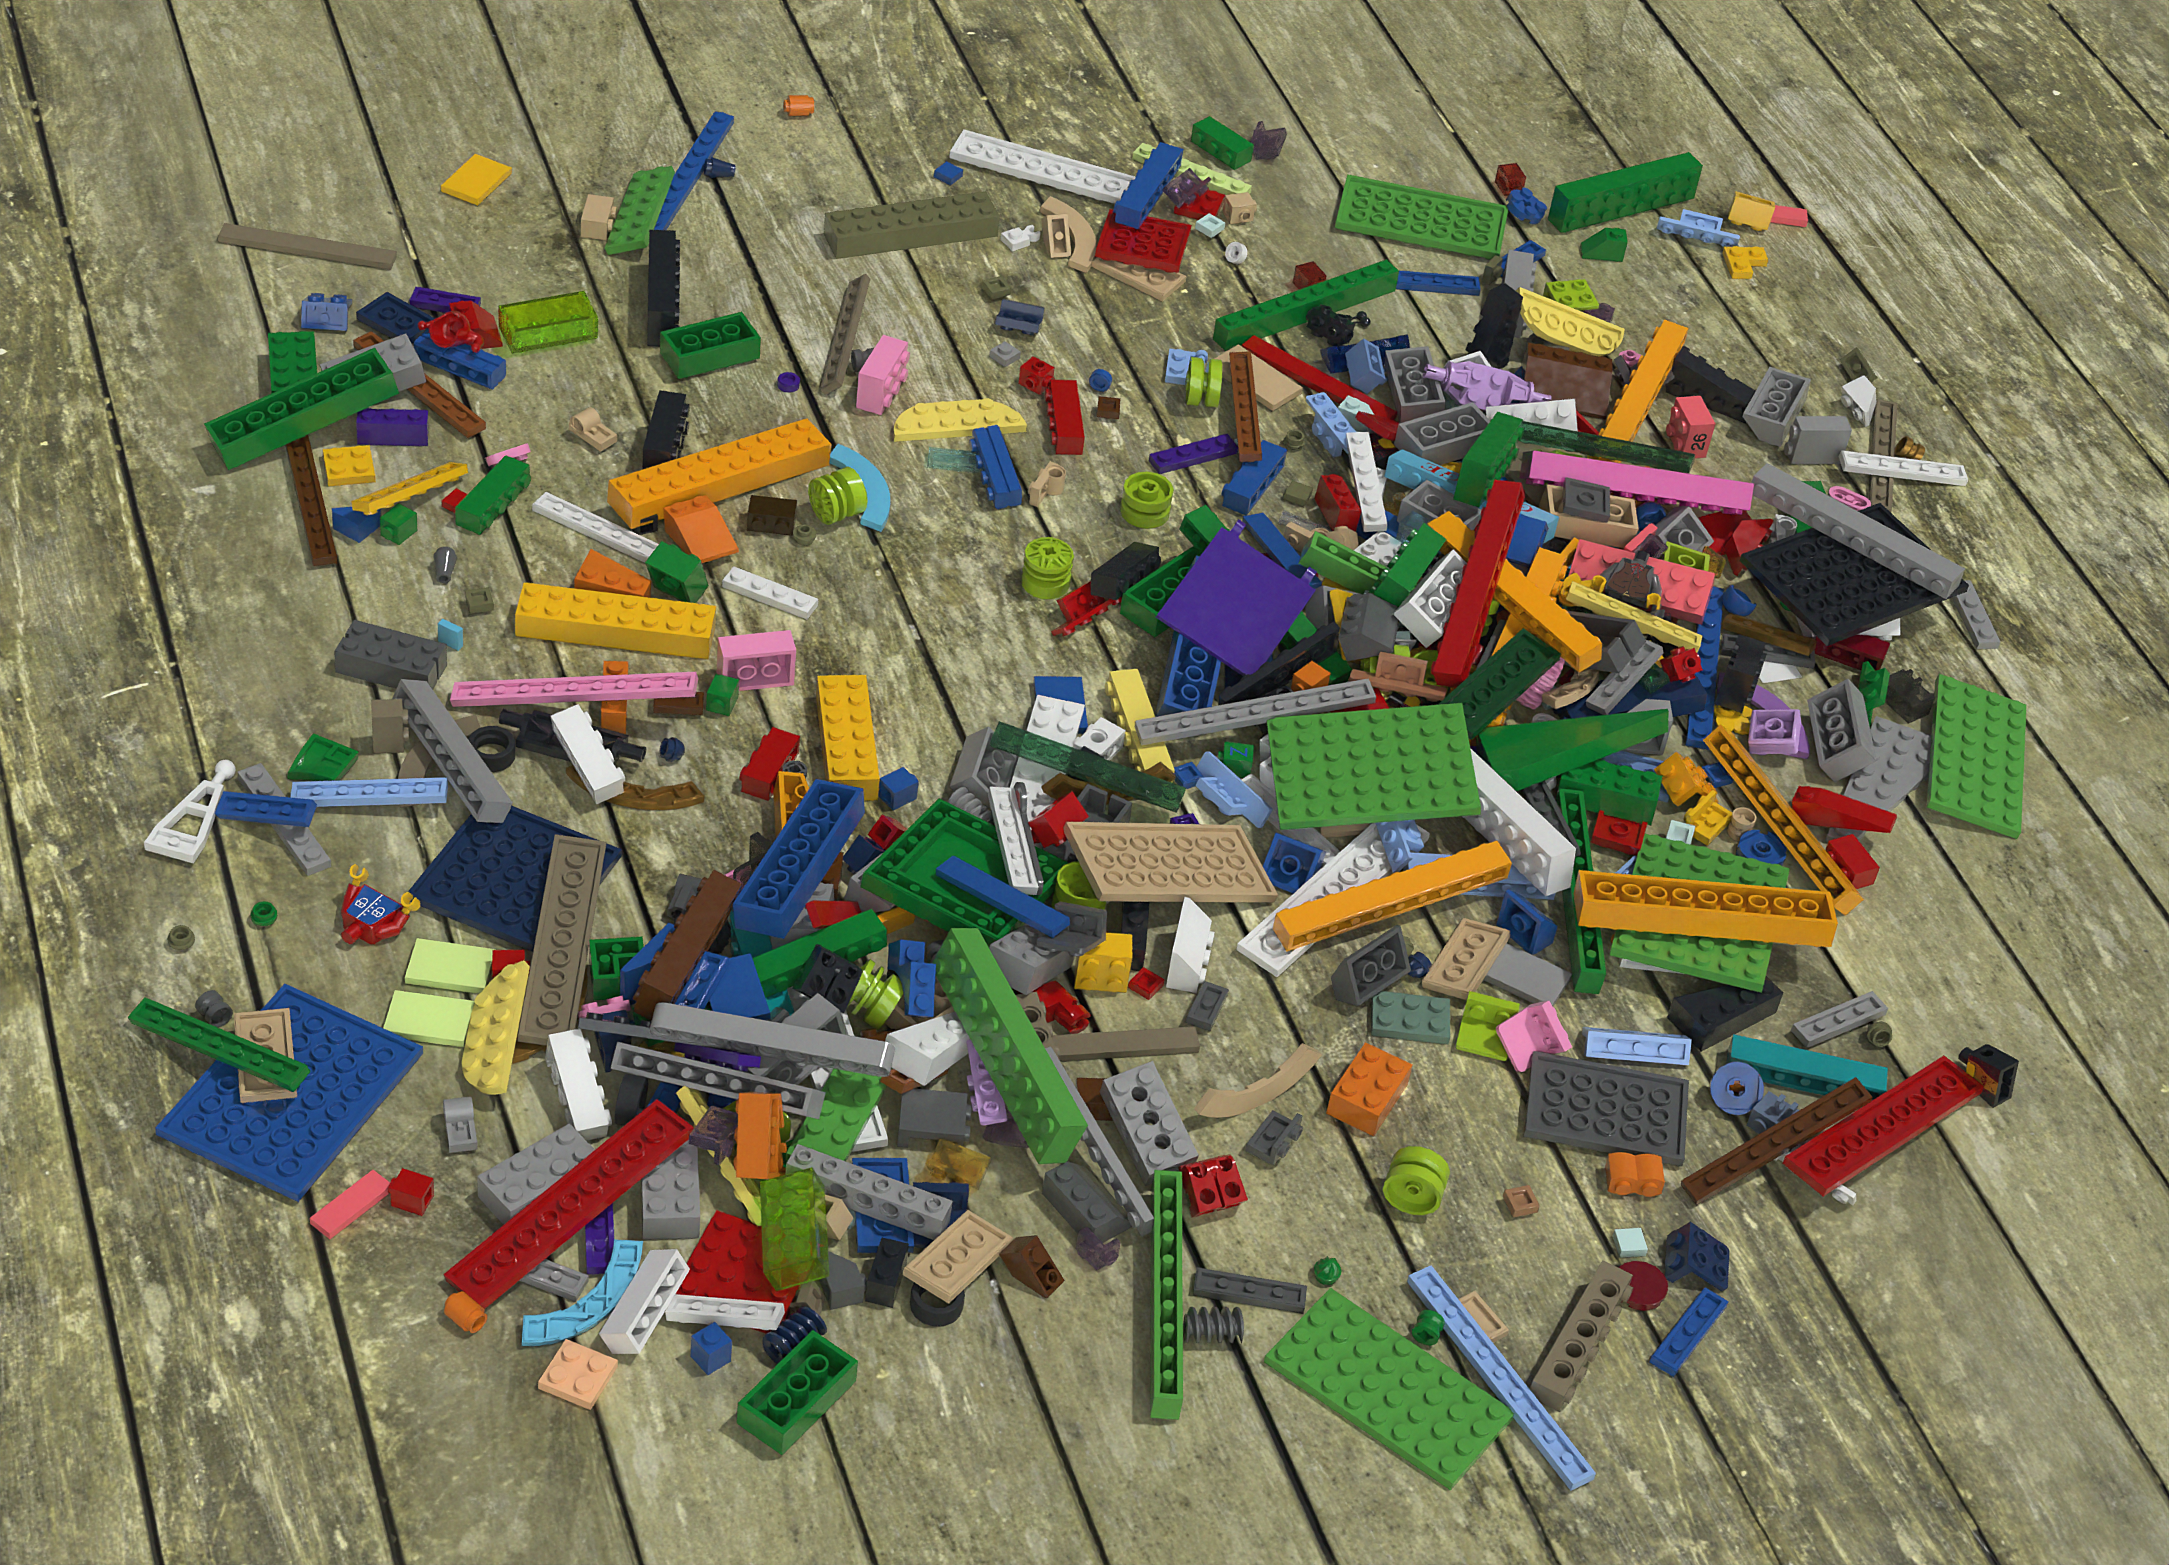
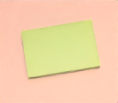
M417 938L405 975V983L480 994L488 984L492 970V950L496 949Z
M395 990L384 1029L408 1040L464 1047L475 1003L471 1000Z

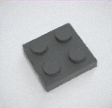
M1565 477L1563 483V513L1607 523L1610 517V487Z

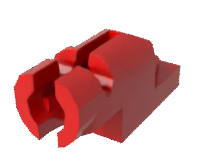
M1056 980L1032 991L1037 992L1040 1002L1043 1001L1045 1004L1047 1023L1056 1020L1071 1034H1078L1088 1027L1090 1022L1087 1018L1091 1017L1090 1013L1083 1005H1077L1078 1000L1072 997Z

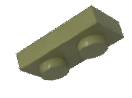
M1857 347L1840 359L1852 381L1862 376H1865L1870 382L1878 378Z

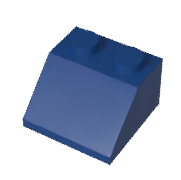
M1275 833L1263 868L1273 886L1295 893L1320 870L1327 851L1280 833Z
M1510 889L1505 891L1496 926L1510 930V938L1531 955H1535L1553 944L1558 926L1522 895Z

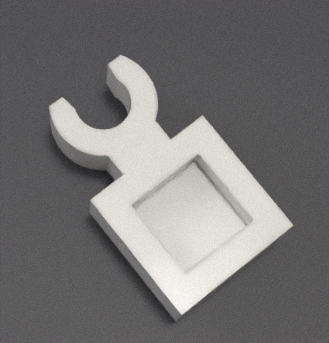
M1033 225L1027 226L1025 230H1021L1018 227L1001 233L1000 240L1011 251L1030 246V241H1038L1041 232H1034Z

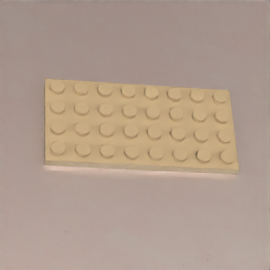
M1066 822L1064 825V833L1098 901L1184 902V897H1187L1193 902H1275L1278 897L1274 886L1240 825Z

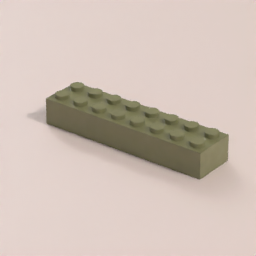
M978 191L969 194H957L947 197L825 213L823 234L835 258L841 259L998 237L1000 215L987 192Z

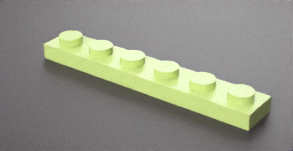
M1142 143L1133 152L1132 159L1144 164V161L1150 158L1152 149L1156 148ZM1182 158L1181 167L1175 175L1178 178L1225 195L1251 193L1252 185L1208 169L1205 166H1200Z

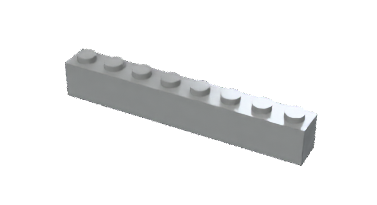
M401 679L392 699H402L403 709H408L409 725L477 822L503 823L513 802L428 682Z
M617 1042L611 1069L679 1086H686L733 1099H738L739 1093L743 1092L781 1093L783 1111L815 1119L820 1117L826 1093Z

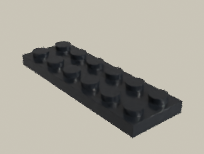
M1334 621L1327 626H1321L1315 634L1309 638H1302L1295 647L1282 651L1276 659L1270 663L1265 662L1253 674L1245 675L1233 687H1226L1219 695L1218 706L1256 699L1292 682L1293 674L1309 662L1313 661L1319 664L1336 653L1340 627Z

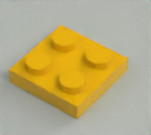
M370 445L322 449L328 487L376 482Z

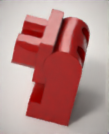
M1230 1154L1178 1167L1179 1172H1182L1183 1188L1189 1196L1191 1204L1189 1210L1192 1218L1212 1213L1216 1210L1220 1211L1239 1206L1248 1200L1237 1165Z

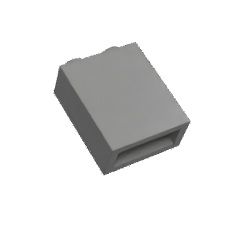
M1796 416L1793 425L1790 426L1789 440L1784 446L1785 455L1788 456L1790 463L1841 464L1839 454L1841 451L1846 450L1852 432L1847 417Z

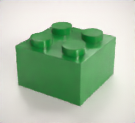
M661 541L645 562L654 588L679 601L696 603L709 586L701 560L694 554L688 555L682 552L674 544L669 545Z

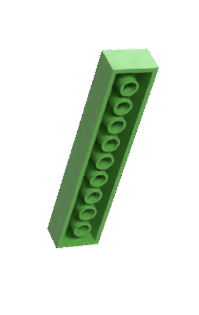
M951 928L932 964H936L935 975L1038 1164L1066 1163L1088 1124L979 929Z

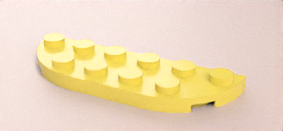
M1519 287L1515 290L1523 296L1520 311L1523 320L1536 336L1548 342L1569 347V350L1604 357L1618 348L1623 340L1624 328Z
M989 398L982 400L918 403L899 415L894 425L893 438L894 442L965 437L972 436V431L976 428H987V426L998 425L1002 434L1026 432L1027 424L1019 412Z
M524 960L504 967L502 972L492 979L474 1000L475 1004L470 1017L462 1057V1071L466 1080L484 1094L496 1095L506 1093L530 969V966Z

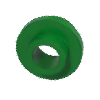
M262 901L254 905L250 917L254 924L268 926L277 920L278 914L273 904Z

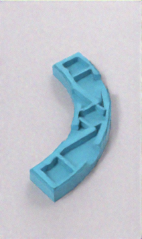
M837 444L830 453L829 463L841 469L848 466L853 468L859 474L866 489L867 508L861 517L860 524L882 532L887 523L890 510V492L884 477L865 457L848 447Z
M614 1239L611 1260L604 1276L597 1286L577 1301L576 1304L562 1311L558 1310L540 1315H523L521 1346H541L571 1339L595 1327L610 1315L638 1271L643 1241Z

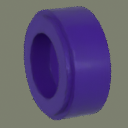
M784 372L778 376L777 387L781 391L790 393L799 389L800 378L795 373Z

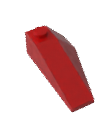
M1798 786L1792 799L1793 810L1805 825L1891 833L1897 819V814L1823 788Z

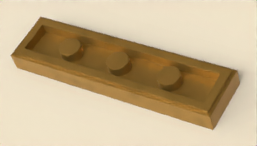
M1729 613L1722 620L1721 624L1722 629L1807 656L1812 653L1817 643L1815 639L1733 613Z

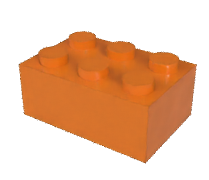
M1365 1042L1331 1092L1326 1114L1375 1136L1407 1087L1413 1064Z

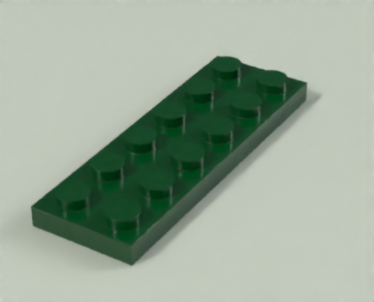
M1523 628L1438 705L1462 703L1468 738L1472 740L1560 660L1561 653Z

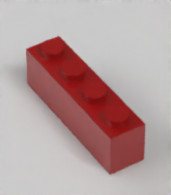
M1050 380L1049 389H1045V402H1049L1047 403V416H1051L1049 417V431H1053L1050 437L1051 445L1055 446L1056 454L1083 455L1085 436L1077 380Z

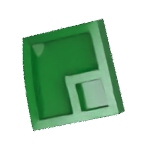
M313 733L291 765L287 779L340 781L358 760L359 751Z

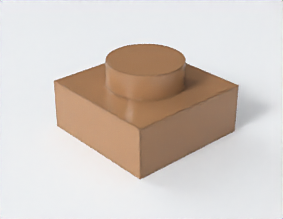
M1530 1185L1504 1190L1503 1198L1512 1217L1538 1213L1540 1205Z

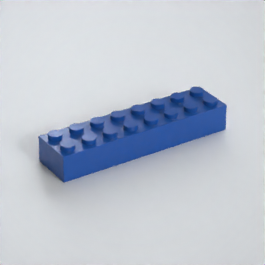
M1196 555V557H1195L1194 561L1192 562L1191 566L1189 567L1187 573L1190 571V569L1193 567V565H1194V564L1196 563V561L1199 559V556ZM1175 630L1172 636L1155 717L1212 707L1221 661Z
M815 779L734 901L735 928L782 939L786 937L806 903L865 813L863 788Z

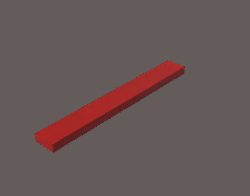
M1255 335L1241 345L1277 371L1318 393L1325 392L1331 400L1339 404L1349 395L1368 404L1374 415L1390 419L1397 417V411Z

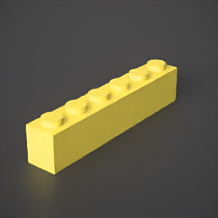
M1138 669L1110 671L1109 679L1105 682V693L1111 698V710L1117 715V726L1126 730L1124 746H1128L1129 760L1135 766V775L1159 762H1162L1175 772L1165 742L1141 746L1134 727L1136 720L1155 717ZM1173 781L1159 789L1172 788Z

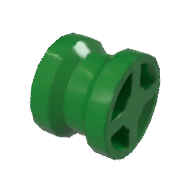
M1421 1311L1417 1317V1323L1411 1332L1413 1338L1423 1345H1435L1440 1337L1439 1332L1444 1328L1445 1320L1435 1311Z

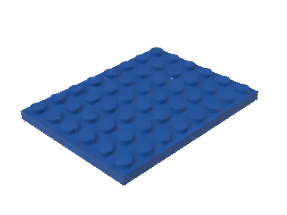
M284 984L260 1011L289 1008L294 1060L306 1064L311 1071L298 1086L297 1097L241 1103L238 1069L216 1060L155 1127L157 1136L299 1202L422 1056L423 1046Z

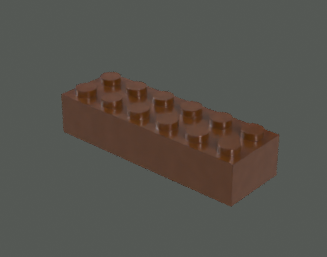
M716 870L712 871L709 878H702L697 888L698 893L696 896L692 895L686 905L685 914L681 913L674 925L675 930L673 933L669 932L662 944L664 948L661 952H656L650 964L652 967L649 971L645 970L638 983L640 986L633 997V1000L637 1001L633 1012L652 1021L657 1003L675 1004L704 952H708L730 916L733 903L742 886L741 883Z

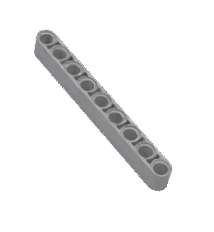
M670 1003L656 1004L649 1029L651 1034L660 1038L878 1077H886L890 1074L895 1047L884 1041Z

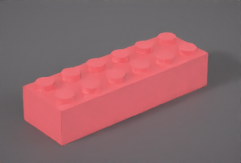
M1579 539L1569 575L1577 573L1581 581L1592 580L1594 576L1600 575L1615 562H1620L1622 558L1633 560L1636 553ZM1649 557L1647 565L1654 567V574L1659 576L1662 588L1660 610L1664 609L1665 613H1670L1672 617L1702 625L1714 586L1715 573ZM1628 604V605L1633 606V607H1635V608L1642 609V610H1646V609H1643V608H1640V607H1637V606ZM1652 604L1649 605L1646 611H1651Z

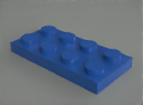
M852 1158V1164L909 1185L907 1158ZM855 1211L857 1253H877L882 1237L909 1243L908 1253H913V1232Z

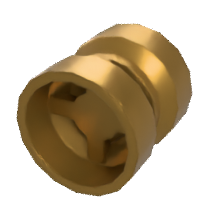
M1904 436L1897 443L1894 454L1898 457L1921 460L1925 453V447L1919 443L1915 444L1913 439L1908 436Z

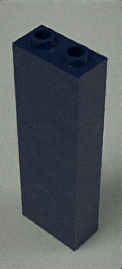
M1663 668L1648 670L1607 715L1627 713L1645 699L1670 701L1673 717L1705 710L1707 692L1696 674L1694 679L1686 682L1681 680L1667 682ZM1604 680L1598 681L1595 688L1583 698L1557 709L1552 707L1554 714H1558L1560 720L1603 715L1588 708L1586 700Z

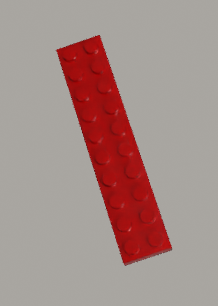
M1943 1055L1786 1155L1782 1164L1824 1197L1980 1095L1984 1086Z
M656 1099L444 1273L446 1282L458 1292H465L486 1309L696 1134L694 1127Z

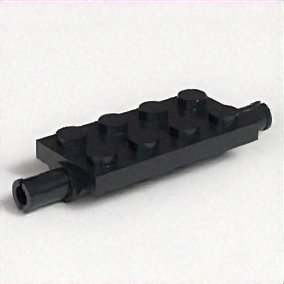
M502 709L499 716V724L519 728L520 734L516 739L517 748L571 762L553 731L552 714L534 710L532 714L526 712L521 714ZM591 726L594 731L598 730L601 734L604 749L611 751L614 758V766L621 757L643 762L646 755L645 746L628 743L629 735Z

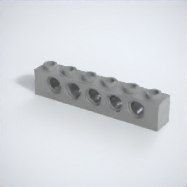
M797 1144L786 1163L784 1185L795 1189L796 1187H801L842 1199L846 1207L924 1237L935 1240L946 1230L950 1222L952 1200Z

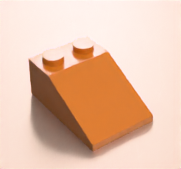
M706 495L697 496L694 499L664 507L665 532L684 553L688 555L694 554L702 563L739 552V548L717 506Z

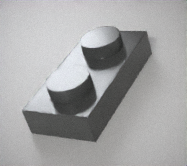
M1204 981L1187 1015L1186 1023L1211 1031L1226 1001L1229 989Z

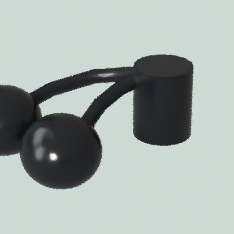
M1359 311L1355 317L1346 315L1350 321L1355 318L1360 320L1353 323L1361 324L1363 327H1368L1371 323V320L1364 311Z

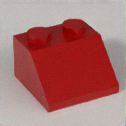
M473 301L449 303V311L463 314L469 321L470 329L484 338V345L481 349L503 347L495 318L491 313Z

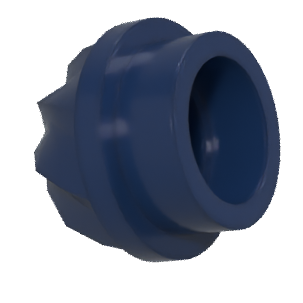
M675 737L670 739L664 738L660 745V757L665 758L668 762L680 760L685 753L683 742Z
M1416 952L1414 955L1411 954L1408 957L1411 971L1407 974L1413 978H1421L1428 974L1429 968L1432 966L1431 961L1421 952Z

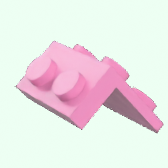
M1549 1000L1529 1005L1496 1027V1032L1517 1072H1524L1531 1067L1533 1051L1556 1054L1572 1048L1568 1034L1563 1029L1557 1017V1012Z

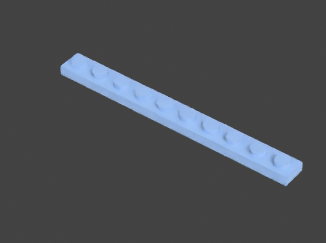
M1432 1265L1410 1274L1407 1283L1428 1310L1435 1311L1444 1318L1445 1325L1443 1329L1497 1398L1514 1413L1513 1418L1570 1491L1594 1480L1596 1472Z

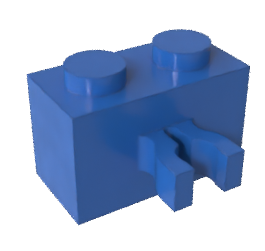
M1519 515L1506 556L1508 562L1527 568L1531 567L1539 547L1542 548L1549 529L1546 521Z

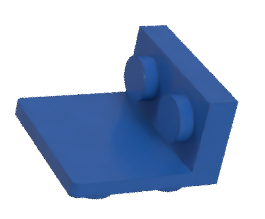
M311 293V295L302 300L301 328L347 331L348 307L352 305V299H347V295L335 294L331 298H325L322 293Z

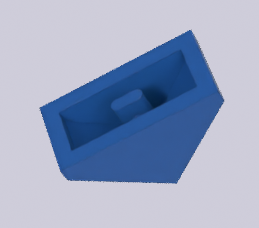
M352 507L332 508L333 529L360 543L380 527L381 511L378 509V512L375 514L364 515L361 511H354Z

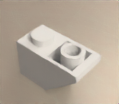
M1862 376L1842 386L1841 401L1846 408L1848 407L1852 411L1854 418L1857 421L1860 420L1867 427L1870 424L1876 405V388L1865 376Z

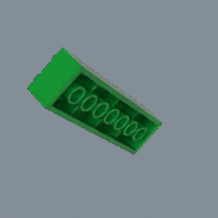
M1690 152L1556 185L1548 220L1560 233L1694 199L1703 165Z
M372 348L204 423L213 447L226 468L230 470L272 450L283 447L292 441L303 438L321 428H325L332 423L347 418L363 409H367L374 404L387 400L399 394L392 371L376 348Z

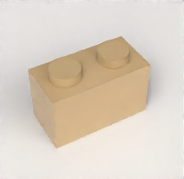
M588 194L581 217V237L607 240L608 233L612 231L614 219L616 220L617 217L614 197Z

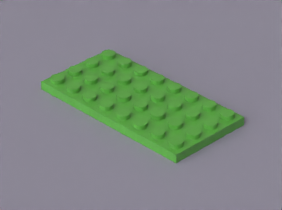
M1347 174L1335 228L1491 260L1495 255L1500 256L1508 208L1506 205Z
M1942 674L1937 676L1934 691L1927 808L2015 839L2019 837L2022 824L2026 704L1978 688L1975 685L1961 682L1952 677Z
M1332 1288L1265 1355L1264 1363L1449 1490H1452L1514 1419V1413L1508 1406Z

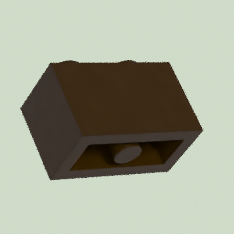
M751 495L747 514V531L793 536L797 500Z

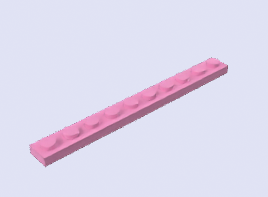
M697 672L454 682L450 702L452 707L695 697L698 676Z

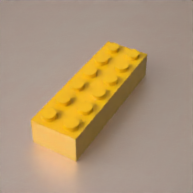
M866 675L817 676L816 703L825 781L863 788L864 801L878 800L880 778Z

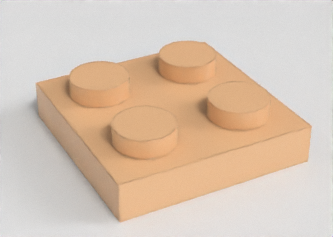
M565 1339L538 1381V1389L591 1410L616 1371L618 1360Z

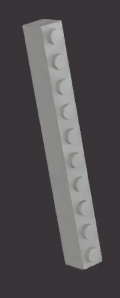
M1768 463L1753 476V496L1935 594L1947 599L1959 586L1965 568Z

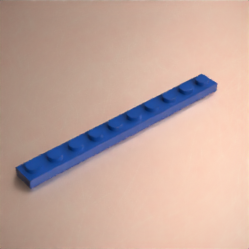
M715 111L674 174L654 230H667L702 175L705 159H711L733 126L734 116L723 112Z
M1713 586L1702 625L1696 623V633L1702 635L1701 645L1697 653L1700 656L1703 670L1695 674L1707 692L1705 710L1688 714L1685 743L1686 746L1709 750V747L1703 739L1712 732L1723 607L1722 596L1724 593L1723 588Z

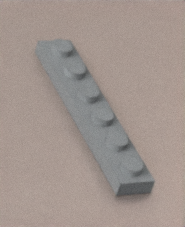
M262 763L238 771V779L249 794L285 797ZM271 824L307 876L331 867L330 858L308 827Z

